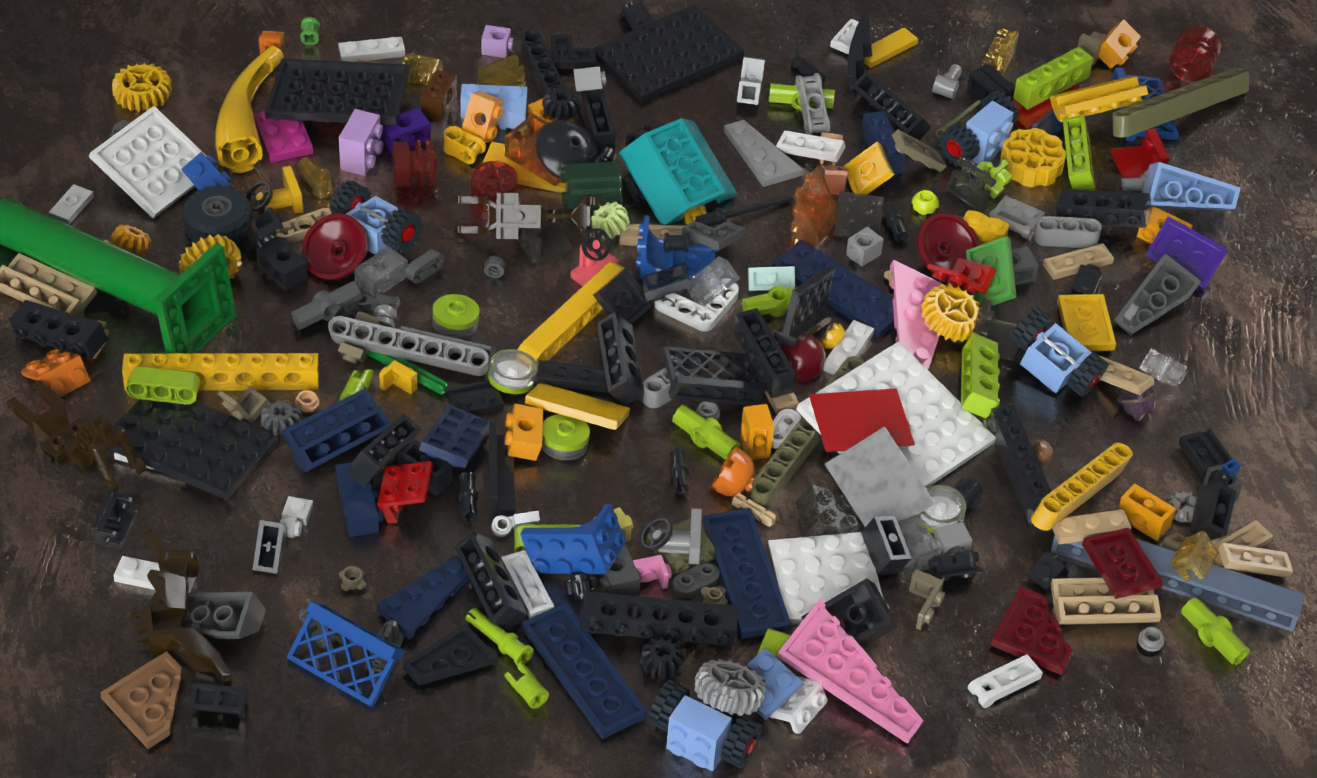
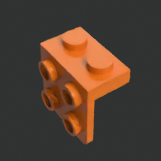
M51 350L46 354L47 357L41 360L30 361L26 364V368L21 370L22 376L36 381L40 380L59 397L91 381L80 355L64 350Z

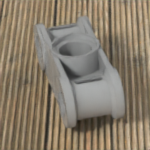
M814 73L813 76L807 77L796 76V89L799 94L805 134L830 133V121L827 116L820 74ZM809 101L815 102L817 109L811 108Z

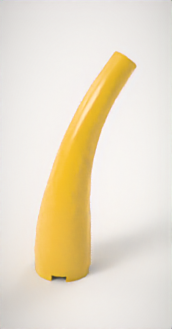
M276 46L268 47L243 70L231 86L220 109L215 131L216 153L220 165L231 169L233 173L250 171L254 169V164L262 159V147L251 102L260 84L280 64L281 59L284 58L282 51Z

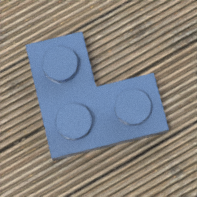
M766 648L747 664L748 669L756 671L757 675L763 678L762 681L766 684L764 701L757 710V713L765 720L803 686V682Z

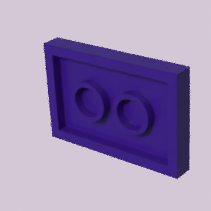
M1168 216L1145 257L1157 262L1166 253L1201 281L1198 285L1199 287L1206 289L1228 249Z

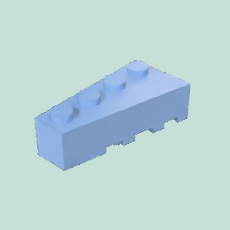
M1157 162L1149 166L1142 193H1150L1151 207L1228 211L1236 208L1241 188Z

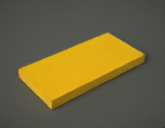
M491 142L479 170V176L563 194L566 193L570 181L561 180L549 173L540 162L536 150Z
M541 382L526 395L525 399L526 405L613 430L617 429L624 422L630 412L628 407Z

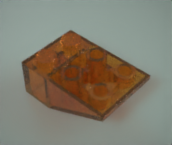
M532 114L505 136L504 156L557 186L563 180L553 176L545 169L536 151L537 136L548 122Z
M817 166L812 174L808 173L803 186L798 187L795 191L794 199L796 204L792 211L794 221L790 227L792 243L796 244L803 240L818 249L834 227L837 207L821 168Z

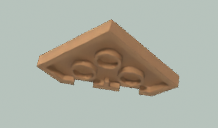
M166 651L100 692L101 699L147 749L165 739L171 733L183 675L182 667Z

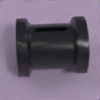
M684 232L683 235L664 233L665 253L680 250L688 253V232Z

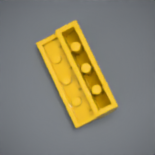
M1129 76L1050 96V101L1056 118L1063 122V118L1076 117L1081 114L1089 116L1142 102L1141 96L1148 95L1147 86L1139 85L1138 77Z

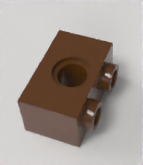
M436 69L421 96V112L425 117L439 121L443 120L457 95V74Z

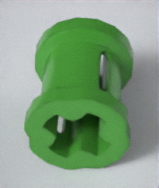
M313 17L303 19L301 21V28L303 30L300 34L301 42L305 45L317 44L319 42V34L317 32L320 29V22Z

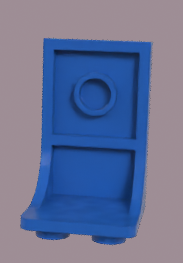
M645 215L644 223H639L638 236H643V238H638L637 252H640L641 255H637L636 269H640V278L686 262L690 282L713 284L715 250H711L703 244L689 243L688 253H684L683 250L665 253L664 240L657 238L650 231L649 216Z
M605 504L596 518L578 527L523 528L520 533L530 561L537 573L570 574L575 572V574H582L584 572L589 574H607L620 550L625 545V535L621 531L617 514L614 512L611 504Z

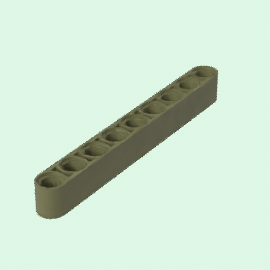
M1244 67L1232 68L1115 111L1112 114L1113 136L1129 137L1249 91V69Z
M857 356L845 359L826 386L865 363L864 360ZM803 416L752 483L750 499L766 509L773 504L818 443L819 433Z

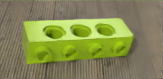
M1077 47L1017 78L1013 98L1028 110L1049 99L1050 96L1057 95L1089 78L1094 58L1082 48Z
M1081 114L1076 117L1063 118L1068 174L1072 189L1096 190L1090 136L1085 115Z
M972 333L962 348L961 408L987 419L991 408H997L1000 402V398H998L1000 383H998L1000 373L998 361L1000 354L998 353L997 342L976 333Z

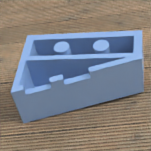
M462 84V119L465 118L471 93L481 91L504 100L502 104L503 113L497 122L499 129L506 130L510 128L518 130L520 135L525 136L527 87ZM482 113L481 119H482V121L485 123V122H486V117H485V115Z

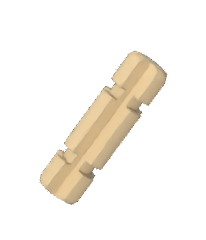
M741 493L734 496L732 505L736 508H750L753 517L758 521L762 520L761 523L768 527H771L776 522L777 515L770 510L766 511L765 507L751 499L747 500V497Z

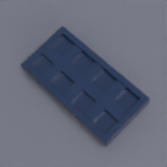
M448 405L421 442L419 450L425 452L429 457L448 461L452 466L466 468L488 436L489 422L492 421Z

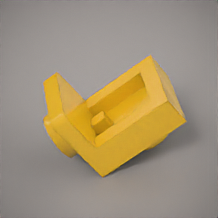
M396 360L389 366L384 367L379 374L380 389L383 391L387 390L392 384L411 395L418 389L417 373L412 368L406 367Z

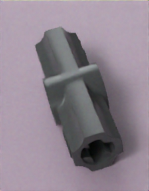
M352 281L332 292L327 290L318 292L313 297L311 303L291 312V316L296 327L301 330L323 318L326 321H330L342 306H349L363 299L358 285Z

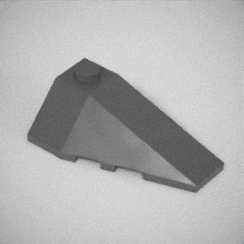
M1165 253L1152 267L1113 321L1132 335L1186 301L1201 281Z
M254 592L189 593L188 612L186 618L182 619L181 626L197 629L200 633L217 639H241L259 631L266 609Z

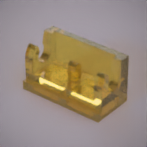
M999 29L997 33L1006 36V39L1001 37L994 38L985 59L982 61V66L989 64L992 68L1004 73L1016 49L1019 31L1013 32Z
M515 54L478 67V85L519 87L526 85L524 66H518L519 60Z
M1201 531L1183 539L1170 565L1172 568L1175 567L1180 576L1187 582L1191 579L1190 575L1186 572L1188 569L1194 571L1195 576L1201 580L1206 578L1219 552L1206 532Z

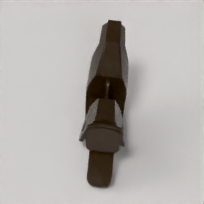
M148 529L144 532L145 538L158 558L159 570L152 569L147 574L148 580L156 591L151 598L154 605L150 606L149 603L144 607L145 610L136 611L133 614L134 619H145L143 624L135 625L136 633L138 635L142 633L148 635L145 640H138V645L140 647L150 646L152 659L167 651L173 658L179 659L195 672H213L222 686L232 687V675L217 649L197 629L181 627V621L186 618L188 612L189 587L187 579L188 577H197L200 569L196 555L191 551L172 550L166 553L158 536L152 529Z

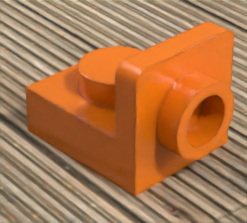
M263 31L262 35L259 36L260 54L270 46H276L282 51L284 32Z

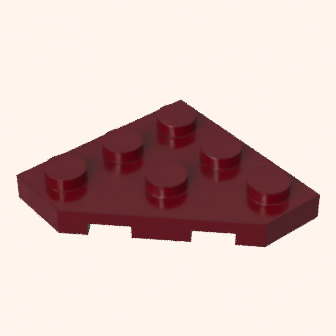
M1020 586L990 645L1017 657L1028 654L1036 665L1062 675L1072 656L1073 650L1069 643L1065 642L1062 636V629L1055 616L1051 615L1044 595Z

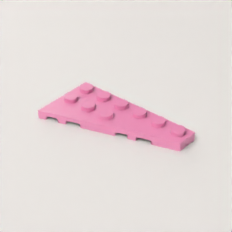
M893 260L890 265V271L893 272L891 285L894 288V327L897 329L895 341L896 343L899 341L928 370L939 336H937L936 331H929L930 325L924 324L925 318L921 317V305L926 294L942 283Z
M819 599L779 650L777 658L809 679L821 681L824 689L908 744L921 727L923 719L904 697L898 695L892 688L890 680L881 675L876 669L877 665L852 635L849 636L840 626V621L835 616L832 617L826 610L824 602Z

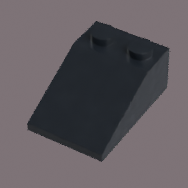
M867 578L824 603L826 610L832 617L835 616L840 621V626L849 636L852 635L860 646L875 641L898 627L875 583ZM808 613L801 616L802 620H804Z

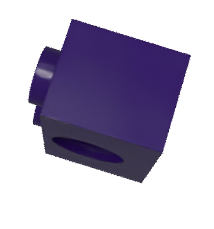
M419 108L399 114L396 125H383L381 140L391 154L431 140V123Z

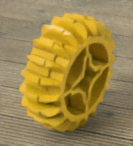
M145 62L143 65H138L137 63L135 66L127 65V69L122 68L120 73L115 74L112 83V92L117 104L122 105L123 109L129 108L130 112L133 110H138V112L141 110L147 111L153 106L156 108L157 106H164V102L169 101L172 92L171 79L167 71L162 70L161 66L155 67L154 63L151 65H146Z
M209 234L206 239L200 237L199 242H192L191 247L185 248L186 253L181 254V260L178 262L180 274L198 260L205 251L209 250L215 243L224 246L229 278H235V273L240 271L239 266L242 264L241 252L235 242L227 238V236L221 237L217 234L213 238Z
M950 283L947 286L941 284L931 289L924 297L921 305V317L925 318L924 324L930 325L929 331H936L937 336H944L945 341L951 338L953 342L957 340L963 342L969 339L972 333L979 330L983 319V309L979 308L980 302L974 301V295H968L967 290H960L959 285L953 288Z

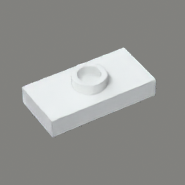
M850 19L831 40L830 47L849 54L850 44L859 22Z
M73 184L49 211V216L70 225L94 198L93 191Z

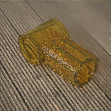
M304 157L300 159V162L296 165V170L312 187L314 196L318 198L330 196L333 192L330 171L326 168H321L313 158Z

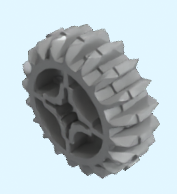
M718 659L717 662L710 660L707 663H703L695 677L694 691L697 693V697L703 699L704 704L711 705L712 709L721 710V713L728 712L730 715L736 713L739 716H742L744 713L751 715L752 712H757L765 698L766 684L762 681L763 678L757 675L756 671L749 670L748 666H742L739 662L732 663L730 660L726 662Z

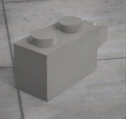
M600 67L574 69L577 95L585 91L602 90V87L606 86L605 71L600 72Z

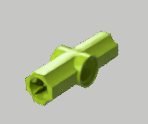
M770 84L769 102L792 104L795 109L801 110L796 84L794 86ZM822 89L826 108L833 109L835 90ZM809 101L810 106L817 107L815 102Z
M774 286L767 294L742 299L743 312L757 308L761 315L784 316L787 313L792 291L795 288L786 289L782 286Z
M681 405L673 415L672 422L691 435L692 441L698 447H708L725 460L735 447L740 449L741 444L723 432L721 425L716 419L712 417L705 419L687 405Z
M1196 597L1190 599L1182 607L1181 613L1198 629V635L1206 646H1214L1232 665H1238L1248 656L1250 649L1233 633L1232 626L1227 618L1222 615L1216 616Z

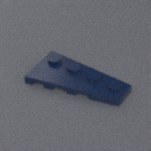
M456 555L377 603V611L388 621H396L399 631L410 640L415 635V630L420 625L424 626L429 621V616L435 610L439 611L445 605V600L449 596H454L470 580L461 559Z

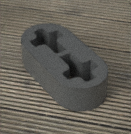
M431 249L407 266L405 276L417 284L442 267L445 258L437 250Z

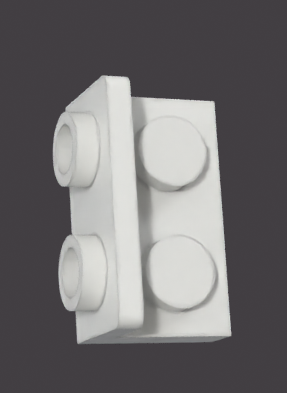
M797 676L803 682V686L770 717L790 722L794 733L800 734L828 700L821 681Z

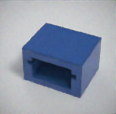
M1232 459L1223 465L1221 471L1228 474L1230 478L1239 472L1241 464L1237 460Z

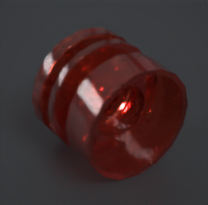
M1191 26L1184 29L1180 33L1170 55L1169 65L1172 72L1181 80L1190 83L1209 77L1222 46L1219 37L1209 28L1202 26Z
M425 139L424 150H421L420 140H416L415 150H410L408 141L392 142L396 188L411 187L412 177H417L419 186H423L424 176H427L428 186L435 185L437 161L431 139Z
M487 161L476 166L470 175V196H491L496 201L497 193H517V172L507 163ZM471 203V210L481 219L488 220V206L486 204Z

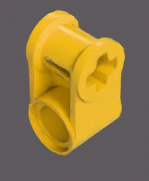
M450 126L444 131V152L462 160L466 164H473L478 154H482L486 150V144L480 137L472 135L460 127Z

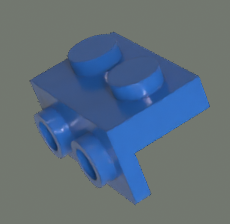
M200 152L181 169L198 190L216 185L233 188L230 184L233 180L225 171L220 173L216 169L218 163L210 154L205 156Z

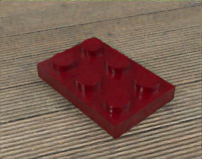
M1129 528L1083 539L1082 546L1115 599L1161 588L1162 579Z

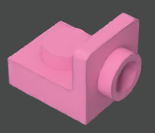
M662 555L633 560L640 576V583L658 579L662 589L668 588V579L672 577L669 564L664 563Z

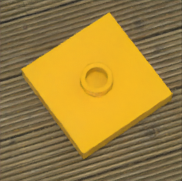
M879 142L874 143L843 166L847 170V179L858 200L894 176V172Z

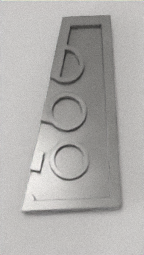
M745 120L724 125V133L763 187L802 176L803 169Z

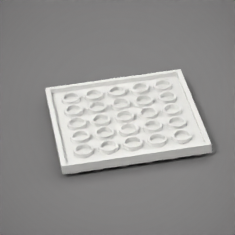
M899 341L815 393L897 388L915 446H902L899 449L926 489L987 449L996 440V437L971 412L961 408V402ZM807 398L798 404L796 410L820 434L810 398Z

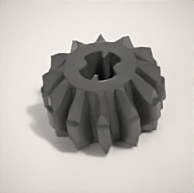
M276 399L274 404L267 402L266 408H263L260 421L262 429L273 433L275 436H283L281 432L284 429L301 421L302 413L297 408L295 402L289 403L287 399L283 402H279Z

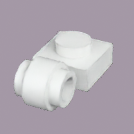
M288 496L282 512V519L280 520L281 523H286L287 537L294 538L295 536H300L302 525H307L313 500Z
M539 511L514 514L512 517L497 516L491 524V530L494 535L505 537L510 533L511 528L514 530L521 525H538L540 522ZM498 524H503V525H505V528H504V529L499 528V527H498Z

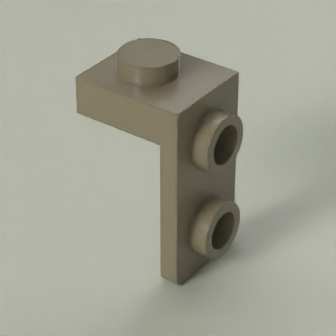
M1093 32L1090 36L1083 33L1079 38L1077 47L1082 48L1094 58L1092 63L1094 65L1099 59L1101 43L1105 36L1097 32Z
M360 311L355 318L356 320L378 325L380 323L379 318ZM362 332L357 337L364 339L369 333ZM341 342L338 352L343 356V360L354 364L357 361L365 363L369 352Z
M249 387L237 402L222 390L218 393L223 399L221 404L230 411L233 417H236L239 421L244 419L250 424L256 420L261 414L262 409L266 408L267 402H269L252 387Z
M917 569L912 575L909 592L927 599L919 612L916 629L921 631L925 623L929 624L935 612L933 609L935 605L940 606L945 592L942 591L943 580Z

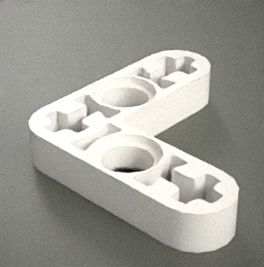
M724 281L718 285L702 305L675 293L666 295L663 299L655 301L654 304L658 311L700 331H710L737 301L739 287L732 281ZM720 304L722 307L716 309L711 307V305ZM681 308H687L690 310V312L682 313L679 310Z

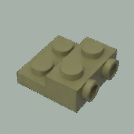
M691 519L672 525L673 530L690 531ZM703 530L701 531L699 564L709 563L714 560L715 547ZM651 533L647 534L646 542L648 543V545H650L652 541ZM659 549L653 550L655 556L662 555L664 563L669 564L672 575L680 574L699 565L689 564V554L659 552Z

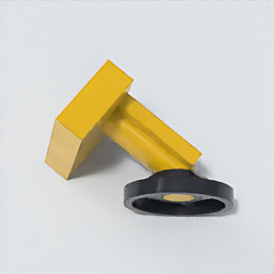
M291 166L282 167L285 188L273 190L270 184L261 181L249 189L246 198L250 202V198L253 195L256 202V207H251L252 211H260L262 209L266 211L270 207L274 210L292 206L294 214L303 212L302 194ZM260 186H268L265 191L254 192Z

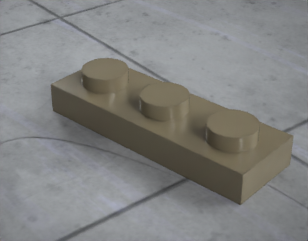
M900 130L892 134L896 143L895 148L899 153H905L914 161H920L928 168H934L940 172L947 167L940 151Z

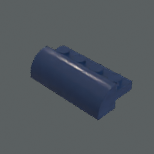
M365 388L284 429L281 434L293 452L291 457L300 469L308 472L378 436L391 423L381 406H376Z

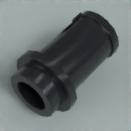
M625 175L622 178V187L628 190L635 202H640L637 196L639 195L641 200L645 198L632 175Z

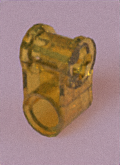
M413 53L405 54L401 62L402 64H410L411 72L408 82L428 85L436 69L442 71L444 67L443 63L437 58L419 56Z

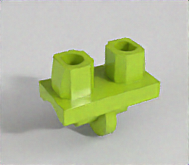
M1003 159L998 167L994 168L991 162H980L976 167V173L980 179L984 180L976 192L979 195L987 192L993 199L998 197L1005 189L1004 186L1013 178L1005 169L1009 163Z

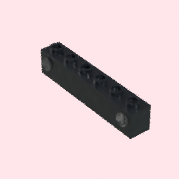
M1014 405L991 408L987 428L996 437L995 447L1033 537L1053 534L1052 528L1044 531L1037 528L1031 521V517L1041 500L1052 491Z

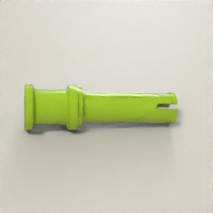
M473 608L469 611L476 618H472L467 614L466 621L496 643L502 654H508L512 657L515 664L519 661H522L524 664L528 663L534 652L530 645L525 646L518 640L516 634L507 633L498 625L491 623L490 619L481 613L479 609Z

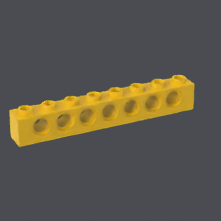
M318 353L124 354L122 375L125 391L131 370L135 367L194 373L198 375L201 381L198 391H246L249 387L256 391L319 390Z

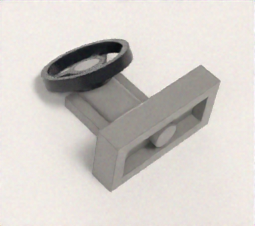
M691 509L690 531L673 530L672 524L665 518L653 520L642 532V545L651 551L659 549V552L689 554V564H699L702 509ZM660 523L668 524L667 529H656L654 526ZM652 530V541L648 546L646 545V537L649 531Z

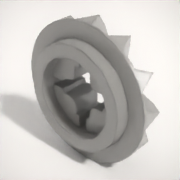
M1181 489L1179 492L1173 490L1170 495H1166L1164 501L1176 508L1173 519L1179 522L1192 521L1197 497L1193 496V492L1185 493ZM1183 502L1188 504L1180 509V504H1183Z

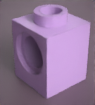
M486 25L481 38V55L507 58L509 50H513L514 46L511 29Z

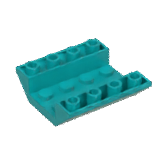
M680 118L644 133L619 152L620 157L661 225H671L682 220L686 212L715 199L719 204L738 194L700 130L692 120Z

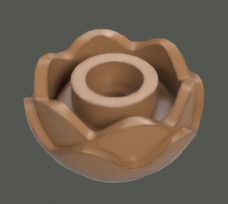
M1036 439V443L1032 447L1042 468L1050 462L1053 450L1046 440Z

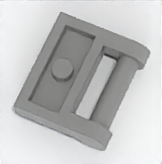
M1005 195L997 207L990 212L988 218L1004 220L1009 224L1010 230L1022 234L1021 237L1029 239L1036 230L1037 220L1045 216V212Z

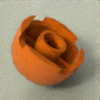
M735 447L721 466L718 476H715L710 486L717 493L730 497L742 493L744 489L749 492L755 479L753 478L755 471L753 460L744 451Z

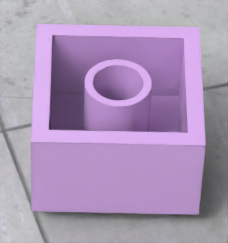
M354 109L339 136L340 170L366 176L369 169L374 167L376 156L381 154L383 149V141H381L383 125L380 124V115Z

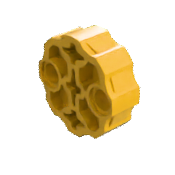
M1018 129L1011 132L1010 137L1004 140L1000 163L1003 159L1009 163L1005 169L1013 176L1011 180L1019 182L1022 186H1048L1055 183L1056 178L1062 175L1066 151L1062 147L1063 142L1057 136L1050 135L1042 129Z

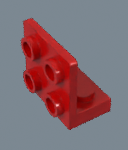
M1156 129L1147 130L1145 139L1142 140V146L1115 148L1110 151L1121 178H1139L1140 175L1149 170L1151 164L1161 162L1168 165L1169 156Z
M962 258L957 259L953 270L932 264L927 266V269L933 272L932 276L943 282L946 281V286L950 283L953 288L959 285V288H962L963 291L967 290V293L970 295H975V293L985 295L996 273V270L991 266Z
M431 461L385 467L377 505L382 510V514L388 524L398 522L399 513L402 511L403 505L426 501L433 468Z

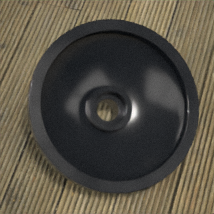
M554 120L546 124L539 132L536 139L537 155L545 169L553 176L561 180L576 182L586 179L594 172L598 165L595 164V160L599 156V150L594 138L583 126L570 120Z

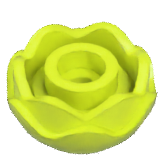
M928 190L917 192L911 201L913 209L921 215L933 214L939 208L937 196Z

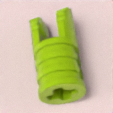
M367 369L361 376L360 371L354 370L340 396V401L365 388L368 391L374 378V371Z
M519 661L516 665L520 672L525 675L518 681L509 672L504 677L517 693L524 698L530 708H538L547 701L549 692L539 683L526 665Z

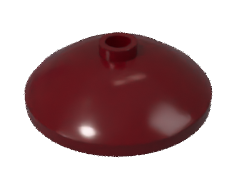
M330 214L316 221L307 231L302 243V256L308 262V270L315 276L325 280H338L352 274L361 265L367 253L368 238L366 231L355 218L346 214Z
M939 213L931 216L921 225L917 235V249L926 266L932 264L953 270L958 258L967 260L966 250L980 245L973 228L961 217L950 213Z

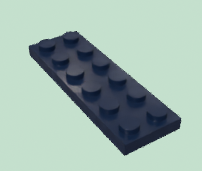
M800 240L773 262L772 267L795 266V284L798 286L829 266L835 268L827 305L852 321L855 320L874 328V335L879 338L894 326V298L803 240Z
M747 508L702 516L705 533L715 547L714 560L719 569L723 586L726 589L729 604L737 606V628L741 639L765 635L768 628L780 632L790 631L792 624L751 509Z
M567 602L522 622L524 633L602 739L647 718L648 711L590 633L580 631V620Z

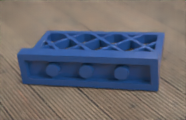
M1115 68L1110 81L1135 75H1126L1124 68ZM1135 76L1138 77L1139 85L1147 86L1149 95L1141 96L1142 101L1165 93L1160 78ZM1148 85H1155L1156 90L1152 89ZM1129 106L1117 108V111ZM1174 120L1150 128L1156 129L1160 139L1177 140L1179 137ZM1163 126V127H1165L1166 129H1168L1170 132H1166V131H1164L1163 129H1161L1160 127ZM1147 130L1125 137L1126 141L1134 142L1137 136L1145 137Z
M310 601L306 609L309 613L286 658L365 704L374 707L396 661L402 659L405 650L319 602ZM316 620L321 623L323 634L312 637L310 627L313 621ZM339 633L342 635L344 646L333 649L330 636ZM324 638L327 652L316 655L313 642ZM308 644L311 657L302 660L296 655L302 645ZM360 645L363 647L365 658L354 662L351 648ZM345 650L349 664L337 667L334 654ZM329 656L332 669L323 672L320 670L318 659ZM381 657L388 661L384 670L375 674L372 660ZM367 662L370 676L358 679L355 666ZM350 668L353 682L344 684L341 682L339 671ZM371 680L373 691L368 698L362 694L360 683Z

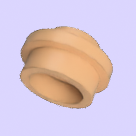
M305 390L298 394L295 403L301 412L311 413L318 409L319 398L313 391Z

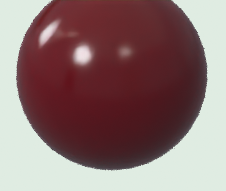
M812 334L806 335L795 347L778 342L795 372L796 382L813 380L822 373L826 362V353L822 343Z

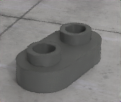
M702 563L676 575L673 580L674 594L679 598L689 599L701 594L703 587H715L719 582V569L714 564Z

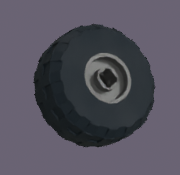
M216 185L198 190L186 201L183 208L185 232L195 243L200 241V237L206 239L210 234L214 238L219 234L221 237L227 236L237 245L248 236L252 229L253 215L249 200L244 194L228 186Z

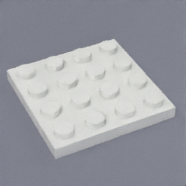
M153 106L90 152L89 158L154 219L196 187L181 169L202 151Z
M861 532L768 540L767 547L773 573L792 625L801 624L803 621L801 616L810 612L819 599L825 603L866 578L875 583L883 598L876 569Z

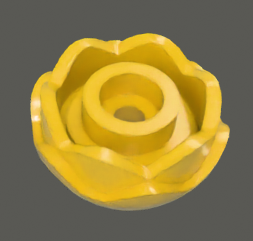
M833 323V327L826 331L825 337L820 340L824 348L834 349L845 335L843 326L840 323Z

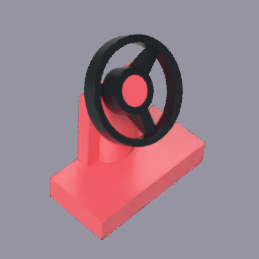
M599 228L590 229L583 236L582 245L580 246L579 266L571 271V278L582 287L610 261L620 265V261L609 253L611 241L609 235L604 230ZM599 231V233L595 237L590 238L587 241L588 236L592 232ZM602 236H604L606 240V250L601 251V238Z

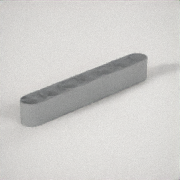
M343 316L333 317L328 324L331 338L338 344L343 342L363 350L475 376L485 375L490 367L488 353L478 347ZM338 327L346 328L343 333L334 332ZM362 332L369 333L364 339L357 337ZM385 337L392 339L388 344L381 343V340ZM406 343L415 344L412 349L403 348ZM430 348L438 349V352L434 355L426 353ZM454 353L461 355V358L458 360H452L449 357ZM479 358L483 359L484 363L478 366L474 365L473 361Z

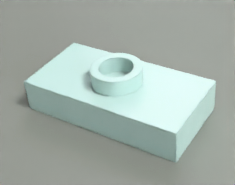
M795 266L748 268V291L770 290L774 286H782L786 289L795 288Z

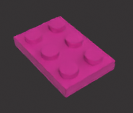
M264 111L253 113L257 131L270 163L313 154V146L302 121L265 119Z

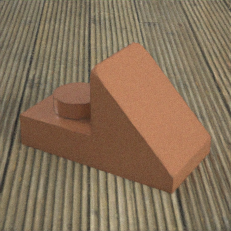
M821 165V175L823 176L822 194L843 195L847 170L843 166Z

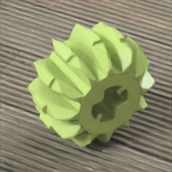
M616 201L612 204L607 202L603 207L600 206L599 210L593 211L594 216L590 218L592 229L599 228L604 230L611 239L616 235H620L622 231H626V226L630 223L625 207Z

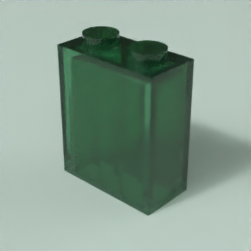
M620 161L565 164L564 169L560 170L561 183H565V192H562V205H566V210H575L578 207L579 199L586 196L599 197V205H590V209H600V206H605L607 202L612 204L616 201L622 205Z

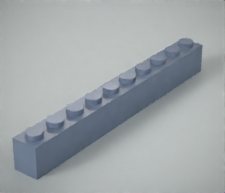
M1054 536L1051 552L1095 566L1082 546L1083 541L1058 544L1056 536ZM1136 539L1162 579V589L1189 598L1196 597L1204 603L1291 632L1294 631L1305 594Z

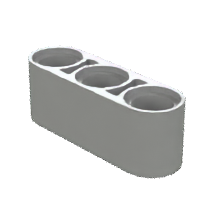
M1042 216L1037 220L1034 241L1041 246L1087 248L1098 245L1102 225L1098 220L1092 218Z
M692 357L693 360L701 365L699 358ZM687 363L683 365L692 373L695 371V369L689 366ZM666 367L648 377L644 382L643 403L649 408L661 407L672 400L668 393L671 385ZM678 371L675 372L678 376H684Z

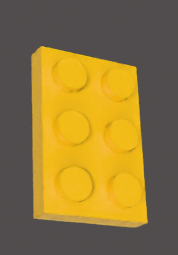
M1104 294L1058 296L1057 303L1063 328L1068 334L1089 351H1115L1116 341Z

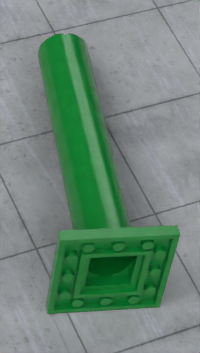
M10 198L0 200L1 245L158 316L166 354L198 353L237 316L224 246L215 243L209 250L205 251L198 260L180 275Z

